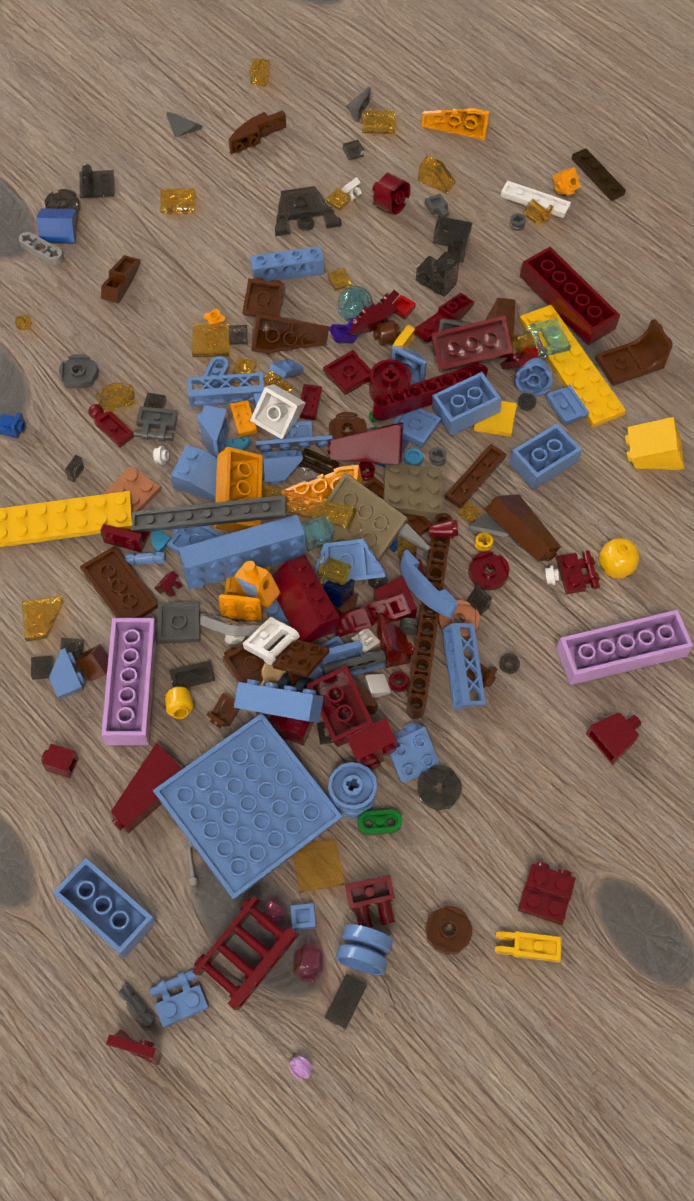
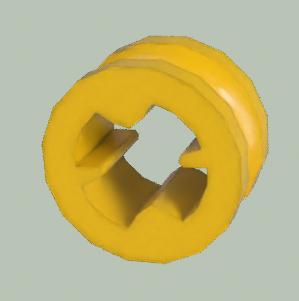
M479 533L475 539V548L479 552L490 551L493 537L489 533ZM481 540H485V543H487V545H483Z

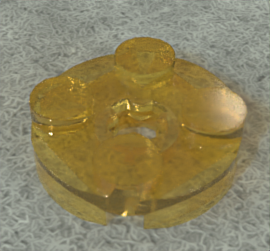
M113 383L104 386L100 394L97 392L96 398L98 404L104 407L105 411H113L118 407L133 405L135 393L133 386L130 384L127 387L123 386L122 383Z

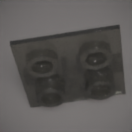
M84 164L82 172H79L80 198L114 196V170L92 171V167L89 164Z

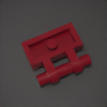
M590 551L582 552L583 559L578 560L577 553L557 556L556 562L565 594L585 592L586 584L590 583L592 589L600 587V577L598 572L595 571V561ZM581 568H586L588 575H583Z

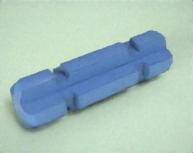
M153 552L136 553V555L134 553H127L125 561L128 565H135V563L137 565L154 564V562L162 564L165 563V553L156 552V554H153Z

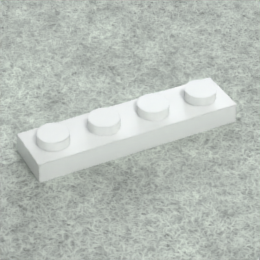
M508 180L500 196L561 218H565L571 204L569 201Z

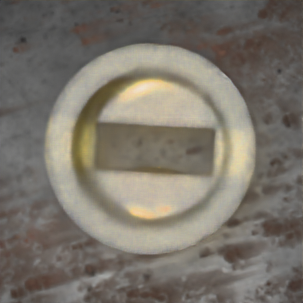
M20 315L16 317L15 324L19 330L23 331L31 326L32 321L29 316Z

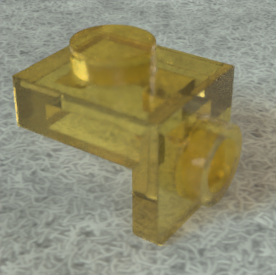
M532 199L529 201L523 214L539 226L551 218V211L554 206L550 205L545 209Z

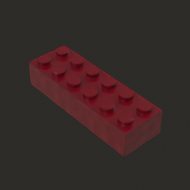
M551 247L523 261L520 277L548 305L553 306L558 315L587 345L592 344L616 329L620 314Z

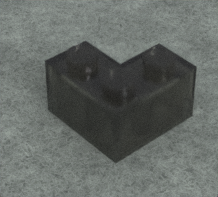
M438 216L433 243L448 246L446 260L464 263L471 236L472 222Z
M446 251L437 260L428 256L417 267L416 281L445 297L457 284L460 259Z

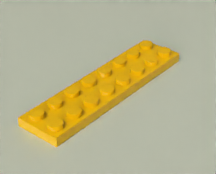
M552 305L520 316L519 321L531 339H535L546 350L544 358L563 386L567 388L568 385H571L589 411L586 419L592 428L625 415V408Z
M130 491L0 508V547L101 534L100 530L103 524L131 530Z

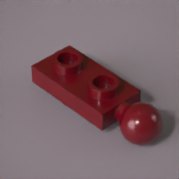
M93 404L89 407L88 413L91 418L95 419V425L119 448L134 438V433L110 410L104 413L102 406L99 404Z

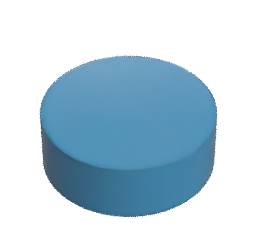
M411 448L405 452V464L416 466L422 464L423 453L419 449Z

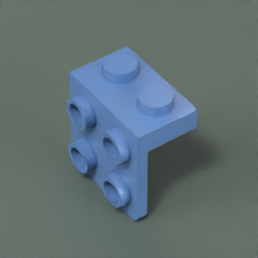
M415 722L405 725L403 727L404 730L394 731L400 747L396 748L397 750L390 754L398 778L403 783L439 766V761L426 727Z

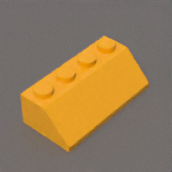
M227 447L217 455L215 503L262 498L263 455L232 447ZM261 520L214 525V528L236 532L261 525Z

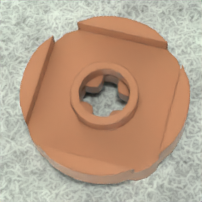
M456 600L458 605L452 618L439 614L438 624L441 631L451 623H457L454 620L458 616L461 617V620L465 621L462 623L474 624L475 633L479 628V612L467 601ZM460 629L461 636L465 640L469 639L468 629Z

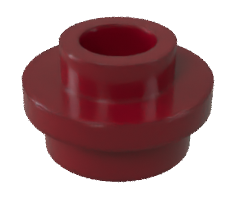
M403 672L393 673L388 681L389 687L395 692H404L408 689L410 683L408 676ZM401 681L403 684L397 685L395 682Z

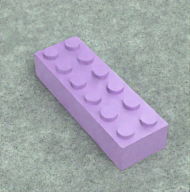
M678 610L561 637L556 650L569 684L574 685L687 657L693 644Z
M112 618L101 734L105 745H149L157 627L154 618Z

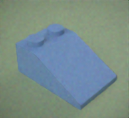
M186 445L171 474L173 488L215 502L217 458L204 450Z

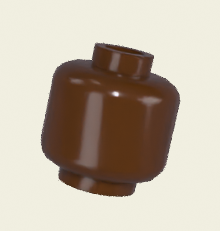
M393 320L382 321L376 326V329H373L374 340H378L382 346L394 344L400 335L398 323L395 324Z

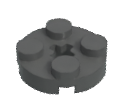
M74 354L69 356V360L65 361V363L63 361L60 364L59 374L67 388H89L94 385L98 370L95 361H92L89 356ZM77 369L82 371L81 373H74L77 372Z

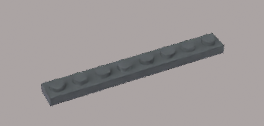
M282 495L134 511L131 513V531L141 533L287 517V497Z

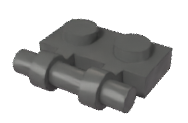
M140 406L136 423L137 426L143 428L142 430L135 429L134 437H141L144 440L149 438L158 439L162 442H165V440L173 441L174 435L173 433H167V429L175 430L178 417L177 410ZM150 428H158L160 430L159 432L150 431Z

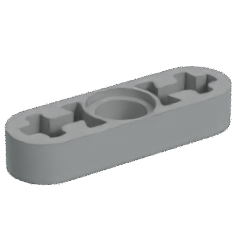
M24 232L19 236L22 249L51 265H59L63 262L62 251L58 247L31 232ZM38 247H45L42 251L37 250Z

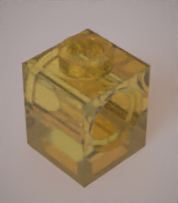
M254 58L250 68V84L266 87L270 75V60Z

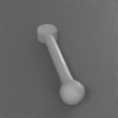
M186 840L184 847L187 849L191 877L189 884L194 886L198 883V879L195 877L193 846L189 840Z

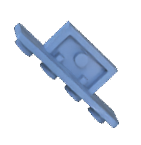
M300 421L294 424L284 439L274 435V440L256 441V449H260V451H271L272 448L288 450L292 446H299V448L303 449L317 444L318 447H326L328 443H331L333 435L313 437L312 422Z
M355 641L329 648L330 652L308 678L317 680L323 677L321 669L323 664L359 656L363 649L361 642ZM385 663L369 666L365 670L361 668L350 672L352 676L384 668Z

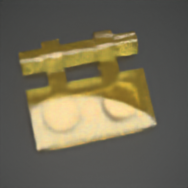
M374 109L362 111V133L395 134V112L385 109L384 111H374Z
M195 188L161 189L160 213L173 214L183 212V214H188V212H195Z

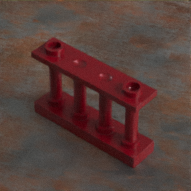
M255 896L252 899L248 898L242 904L240 914L206 955L202 954L194 964L196 967L192 971L195 975L199 976L205 971L230 994L229 997L231 998L227 1004L234 1010H240L300 935L291 927L287 930L285 928L281 929L257 908L261 900ZM250 915L276 936L275 940L277 942L272 949L270 947L266 948L242 927V924ZM234 934H237L261 956L260 959L262 961L257 967L248 965L226 945ZM219 953L224 955L245 974L247 980L241 987L239 985L235 986L211 964Z

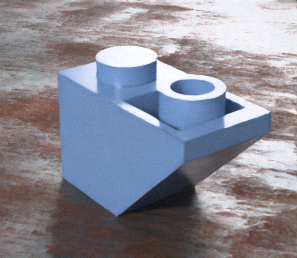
M65 648L60 650L49 676L59 700L83 690L81 684L84 683L80 671L75 673L72 666L76 664L72 653L67 654Z

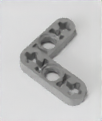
M202 613L200 616L201 626L229 636H251L265 622H236L211 613Z

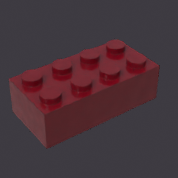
M505 315L431 333L440 372L514 355Z

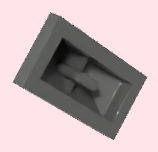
M369 87L346 106L356 122L360 120L370 102L371 88Z
M167 111V117L175 137L202 129V125Z
M488 513L472 522L469 526V530L508 537L509 535Z

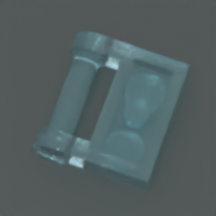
M557 318L530 324L526 327L527 334L531 336L538 350L537 355L539 358L545 359L549 355L570 350L571 345ZM537 332H542L548 347L543 346Z

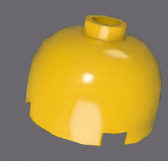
M616 538L608 541L598 556V563L604 569L603 572L617 579H623L634 574L640 561V553L636 545L626 538Z

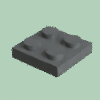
M158 603V644L200 642V603Z

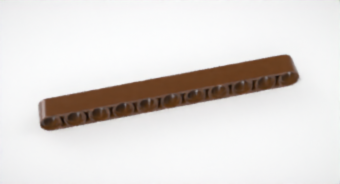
M440 513L435 517L434 524L452 519V517L447 513ZM432 537L426 578L438 591L443 590L450 538ZM423 602L406 705V713L412 719H419L425 713L439 613ZM426 611H432L434 614H428ZM424 629H429V630H431L432 632L427 633V632H424L423 630H424ZM426 647V648H428L429 650H428V651H422L420 648ZM424 666L426 669L420 670L417 667ZM422 685L424 688L416 689L414 686ZM419 704L421 708L415 709L411 705Z

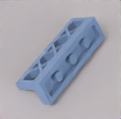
M263 372L187 377L190 407L225 405L245 400L253 403L254 394L262 393L264 390ZM251 379H260V385L252 386L248 382ZM236 380L241 383L238 387L230 385L232 381ZM214 382H220L221 384H223L219 388H213L212 386H210ZM193 383H201L203 385L201 389L192 390Z
M451 623L442 631L453 709L463 710L468 706H485L486 701L474 624ZM460 629H468L469 639L467 641L461 636ZM465 648L472 653L470 661L464 656L463 651ZM468 668L475 674L473 682L467 677L466 671ZM471 689L478 694V701H470L469 692Z

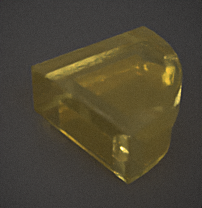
M402 538L397 543V554L401 560L405 550H408L412 555L417 551L416 545Z

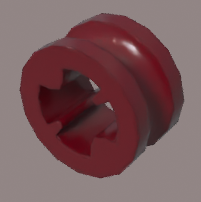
M361 462L359 466L362 480L369 481L375 475V467L371 462Z

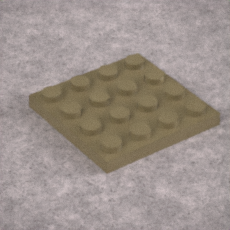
M345 472L305 530V542L320 553L324 543L365 539L380 562L409 518ZM366 580L357 581V582L360 583L361 585H364V583L366 582Z

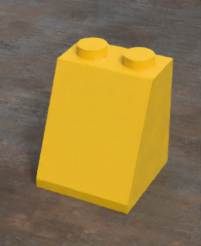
M674 417L628 427V435H625L627 446H630V450L627 451L628 461L633 463L635 469H685L681 437Z

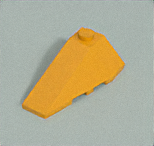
M475 108L423 111L421 127L485 140L491 113L490 111Z
M360 466L338 467L332 473L327 475L321 474L312 481H303L283 489V495L287 497V509L319 511L345 472L363 484Z

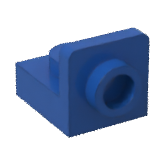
M18 412L15 417L2 414L0 418V434L18 439L20 433L25 430L26 422L22 413Z

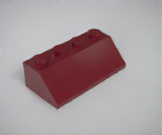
M306 555L286 561L272 577L280 591L276 600L291 628L299 633L300 637L298 640L310 642L338 632L340 617Z

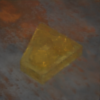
M62 595L22 601L26 642L48 638L63 604Z

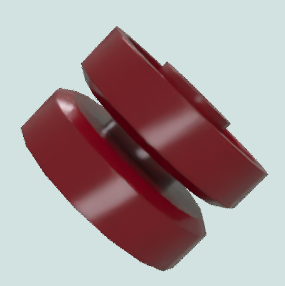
M393 359L382 360L376 363L370 372L369 394L371 399L374 401V398L378 395L409 386L411 382L409 368L404 363Z

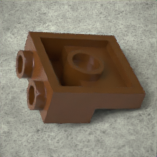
M260 277L248 278L243 315L254 317L256 311L279 316L285 293L284 283L279 280L265 281Z
M243 645L238 648L232 647L224 653L222 661L237 682L247 683V679L260 681L261 684L263 681L261 671L265 664L262 658L245 650Z

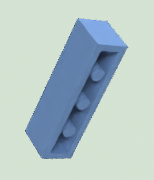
M247 679V683L238 682L234 708L319 723L324 696H318L315 690L303 689V692L300 693L297 692V687L285 685L284 689H278V684L268 682L265 683V686H260V681Z

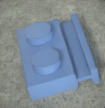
M571 385L546 395L547 401L564 426L579 421L582 417L586 418L589 415V411Z

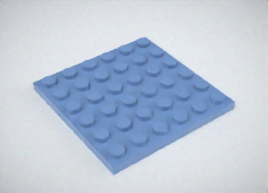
M262 713L153 790V793L233 901L343 817Z

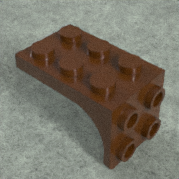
M656 319L650 321L646 332L638 339L598 353L595 359L611 385L614 386L663 369L673 344L672 340L663 331L662 325Z

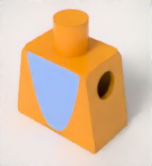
M253 561L245 562L234 576L239 595L261 599V605L267 608L271 606L280 594L271 573L255 565Z

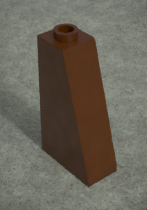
M519 494L496 496L487 506L485 511L538 562L550 561L556 557V552L561 546Z

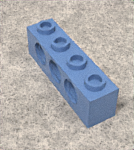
M321 246L250 256L253 279L254 277H260L265 281L287 280L324 274V258Z

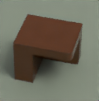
M101 644L86 650L76 662L89 681H93L107 674L109 656Z

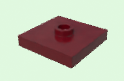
M354 350L323 367L324 373L344 395L370 381L371 369Z

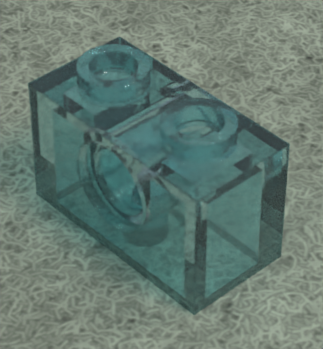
M325 515L302 523L307 552L323 547L324 543L331 542L334 528L331 520L327 521Z

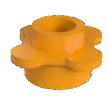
M214 309L210 313L204 314V319L208 321V325L211 327H219L225 321V317L220 314L219 309Z

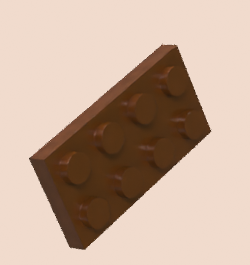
M115 546L80 566L85 577L115 618H143L158 608L157 602Z

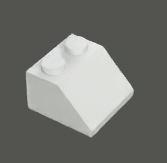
M275 384L266 386L250 421L280 439H284L298 421L306 402Z

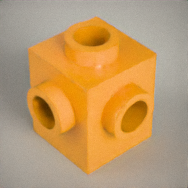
M575 167L564 169L552 175L555 183L554 187L558 195L565 194V196H570L575 193L576 189L581 187Z

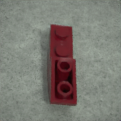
M393 290L390 295L386 293L376 305L373 303L369 308L365 306L359 313V316L351 323L353 327L348 333L358 335L376 329L380 322L386 321L397 309L392 303L399 293Z
M459 293L441 305L435 315L415 327L414 334L425 342H430L433 340L431 333L439 331L441 318L461 320L474 305V301L463 293Z

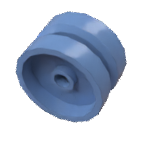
M354 762L342 764L333 771L329 778L328 798L344 818H359L363 812L371 811L375 804L377 790L375 775L368 767Z
M354 924L345 925L341 939L346 944L338 946L335 960L346 967L363 973L384 975L388 963L384 955L390 954L394 940L390 936L372 928Z

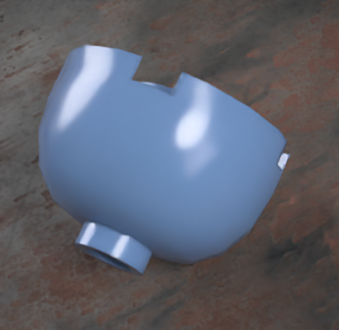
M533 358L517 369L515 382L518 389L524 394L525 392H531L530 396L543 395L548 392L552 385L553 371L545 360Z

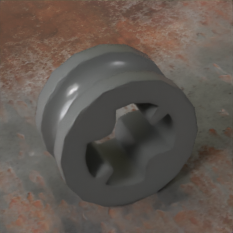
M520 213L513 214L510 219V228L515 231L523 230L526 218Z
M440 447L433 448L429 453L430 463L437 467L446 463V451Z
M413 618L401 619L399 631L405 635H416L419 622Z

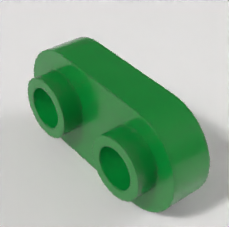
M392 809L366 811L358 818V829L364 835L393 834L398 832L402 826V816L399 812ZM392 820L395 824L393 826H389L387 824V821ZM371 822L373 826L368 828L364 824Z

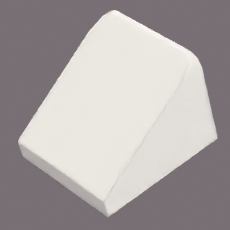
M384 674L364 676L366 688L373 699L391 694Z

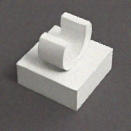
M356 177L339 191V194L342 198L347 195L348 199L353 201L355 199L353 192L357 197L362 194L361 190L357 187L361 182Z
M369 628L360 631L351 638V642H361L363 646L362 653L371 652L380 645V641Z

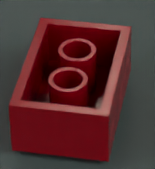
M347 666L341 667L307 684L309 690L316 691V695L324 696L321 717L337 748L348 743L347 736L374 724Z

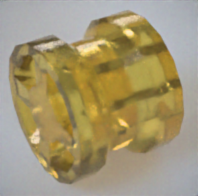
M526 331L522 335L516 334L513 336V343L517 352L521 353L525 349L530 350L534 348L535 342L530 331Z

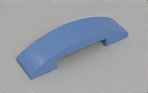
M405 550L401 559L400 570L407 586L425 605L443 616L452 618L458 602L446 589L438 591L418 570L420 562L408 550Z

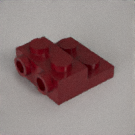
M544 862L532 863L527 874L518 911L563 925L576 878L572 877V873L568 870L558 869L557 872L549 869L550 866Z

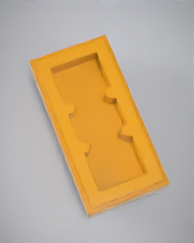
M249 401L231 403L230 409L239 438L257 434L256 424L250 421L253 414Z

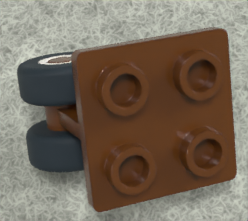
M298 639L291 642L276 661L272 663L274 669L287 672L280 678L278 689H284V685L297 687V692L300 693L303 692V689H309L307 684L314 680L308 677L330 652L329 648Z

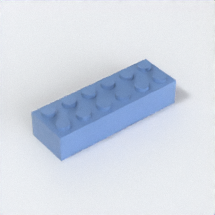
M293 515L178 548L181 569L188 590L198 589L204 585L219 583L224 579L234 577L247 561H253L255 565L265 568L272 565L278 566L283 562L305 555V533L298 516Z

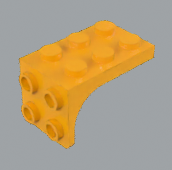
M271 566L265 567L263 569L268 570L270 572ZM228 578L224 595H219L221 616L231 620L237 618L245 619L246 621H262L264 606L261 605V599L239 595L236 589L235 578Z

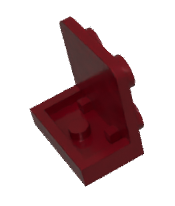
M103 524L100 530L104 543L141 553L150 532L136 533Z

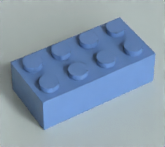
M87 858L53 892L60 903L123 960L156 925L154 918Z

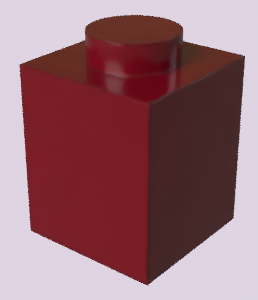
M50 744L48 750L44 751L41 758L42 765L46 771L67 778H71L79 760L75 751L54 744Z

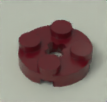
M484 551L474 556L468 572L471 581L481 591L496 590L506 584L510 568L503 556L495 555L491 551ZM487 567L490 570H494L492 574H488L485 572Z

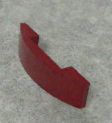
M404 593L382 598L349 610L352 611L367 605L374 624L388 619H395L412 612ZM349 611L339 614V631L335 633L336 636L342 637L353 633L346 613Z

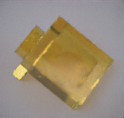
M272 371L263 378L264 387L275 384L287 392L292 389L288 383Z
M328 557L324 564H320L317 575L320 576V583L323 584L324 580L327 579L345 586L351 565Z

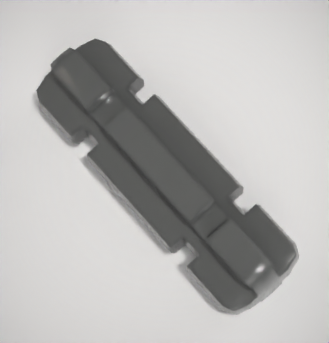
M129 985L124 986L119 991V995L124 1001H127L126 1004L138 1019L140 1018L139 1021L143 1027L149 1028L156 1021L150 1012H147L148 1009L136 994L134 995V990Z

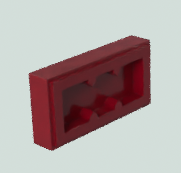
M517 352L501 362L500 365L502 369L519 368L525 365L527 361L535 358L533 352L523 354Z
M303 385L300 399L306 402L299 418L316 421L322 386Z

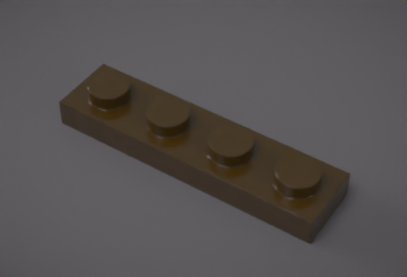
M587 148L572 154V160L610 201L625 195L626 189Z

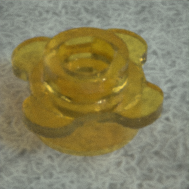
M466 501L464 507L458 510V514L462 516L463 520L473 522L477 515L481 514L482 510L480 507L474 506L471 501Z

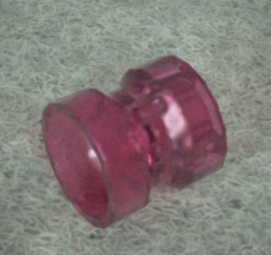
M266 901L263 906V913L279 926L280 919L284 918L287 911L271 901ZM256 920V924H257V925H259V926L262 927L263 929L269 931V930L266 929L260 922H258V921Z

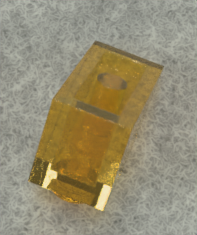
M427 155L419 165L418 182L448 194L455 184V179L444 163Z

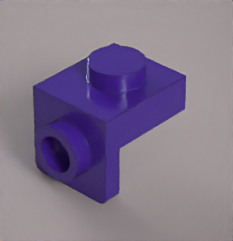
M351 318L347 325H331L329 330L336 343L355 342L359 334L351 335L348 333L353 327L351 323L355 318Z

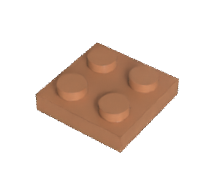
M130 466L105 491V494L130 491L132 512L141 511L161 491V487Z

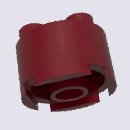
M387 172L379 182L376 181L373 185V205L389 213H400L406 206L404 203L405 199H409L411 192L410 184Z

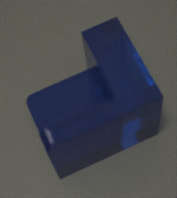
M350 579L344 586L330 580L324 584V590L333 605L340 608L353 595L355 580Z

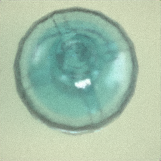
M361 286L345 288L338 298V314L346 321L356 318L365 306L369 308L373 304L372 296Z

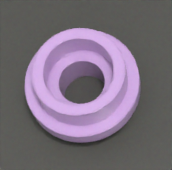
M297 1056L296 1059L293 1058L289 1062L291 1066L290 1071L296 1078L308 1079L311 1076L313 1067L304 1057Z

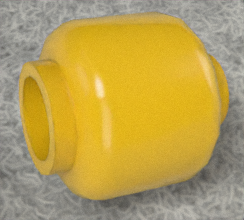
M177 686L166 692L164 702L168 715L175 719H183L192 712V694L187 688Z

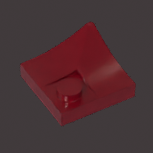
M120 1029L114 1035L109 1034L106 1042L108 1046L128 1051L134 1056L159 1065L162 1055L154 1048V1043L141 1039L138 1043Z

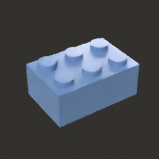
M482 372L432 395L433 410L441 418V422L450 435L501 412V397Z
M556 423L513 449L509 464L534 490L578 463L582 449Z

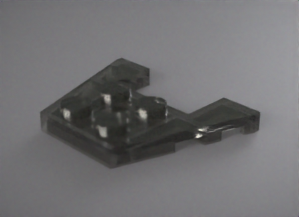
M315 186L284 190L280 194L275 236L291 234L288 220L322 215L326 228L341 226V219L334 214L332 207L326 204L325 198Z

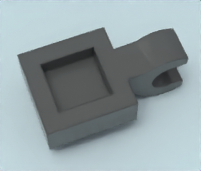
M437 194L426 198L425 205L432 215L437 213L442 224L449 222L446 217L449 215L448 203L442 195Z

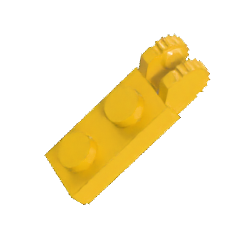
M517 931L515 933L496 932V938L499 940H514L513 947L496 946L495 953L557 963L561 961V937Z

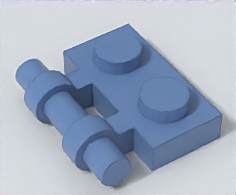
M193 970L184 973V971L178 973V977L166 982L162 980L157 983V986L149 989L152 998L160 994L162 995L163 1001L156 1003L155 1007L163 1028L209 1009L200 985L193 988L189 986L188 982L197 979L196 975L192 972ZM182 986L184 992L170 997L169 990Z

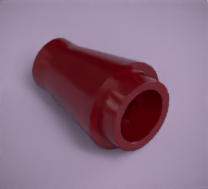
M449 519L429 525L430 537L454 539L455 536H459L457 520Z

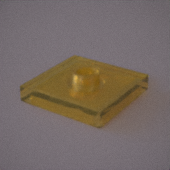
M193 324L192 356L230 357L229 324Z
M336 839L308 844L293 855L299 893L344 885Z

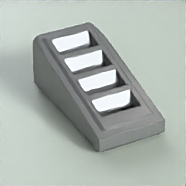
M406 523L396 537L398 543L411 552L412 549H415L416 555L427 560L429 558L430 546Z

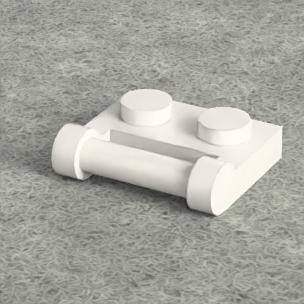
M270 617L243 642V647L245 650L262 658L267 664L272 665L276 661V657L291 642L297 640L300 635L295 629ZM284 634L285 637L271 651H268V649Z

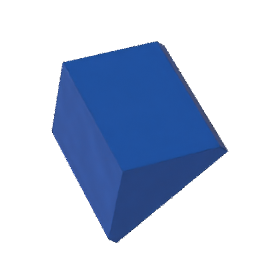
M41 208L36 217L39 237L49 243L75 244L77 210Z

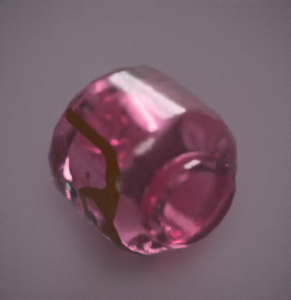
M306 944L294 953L293 972L303 982L316 981L324 971V955L314 945Z

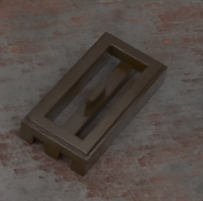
M305 448L302 452L303 460L298 465V467L314 474L327 475L339 467V462L330 460L326 456Z

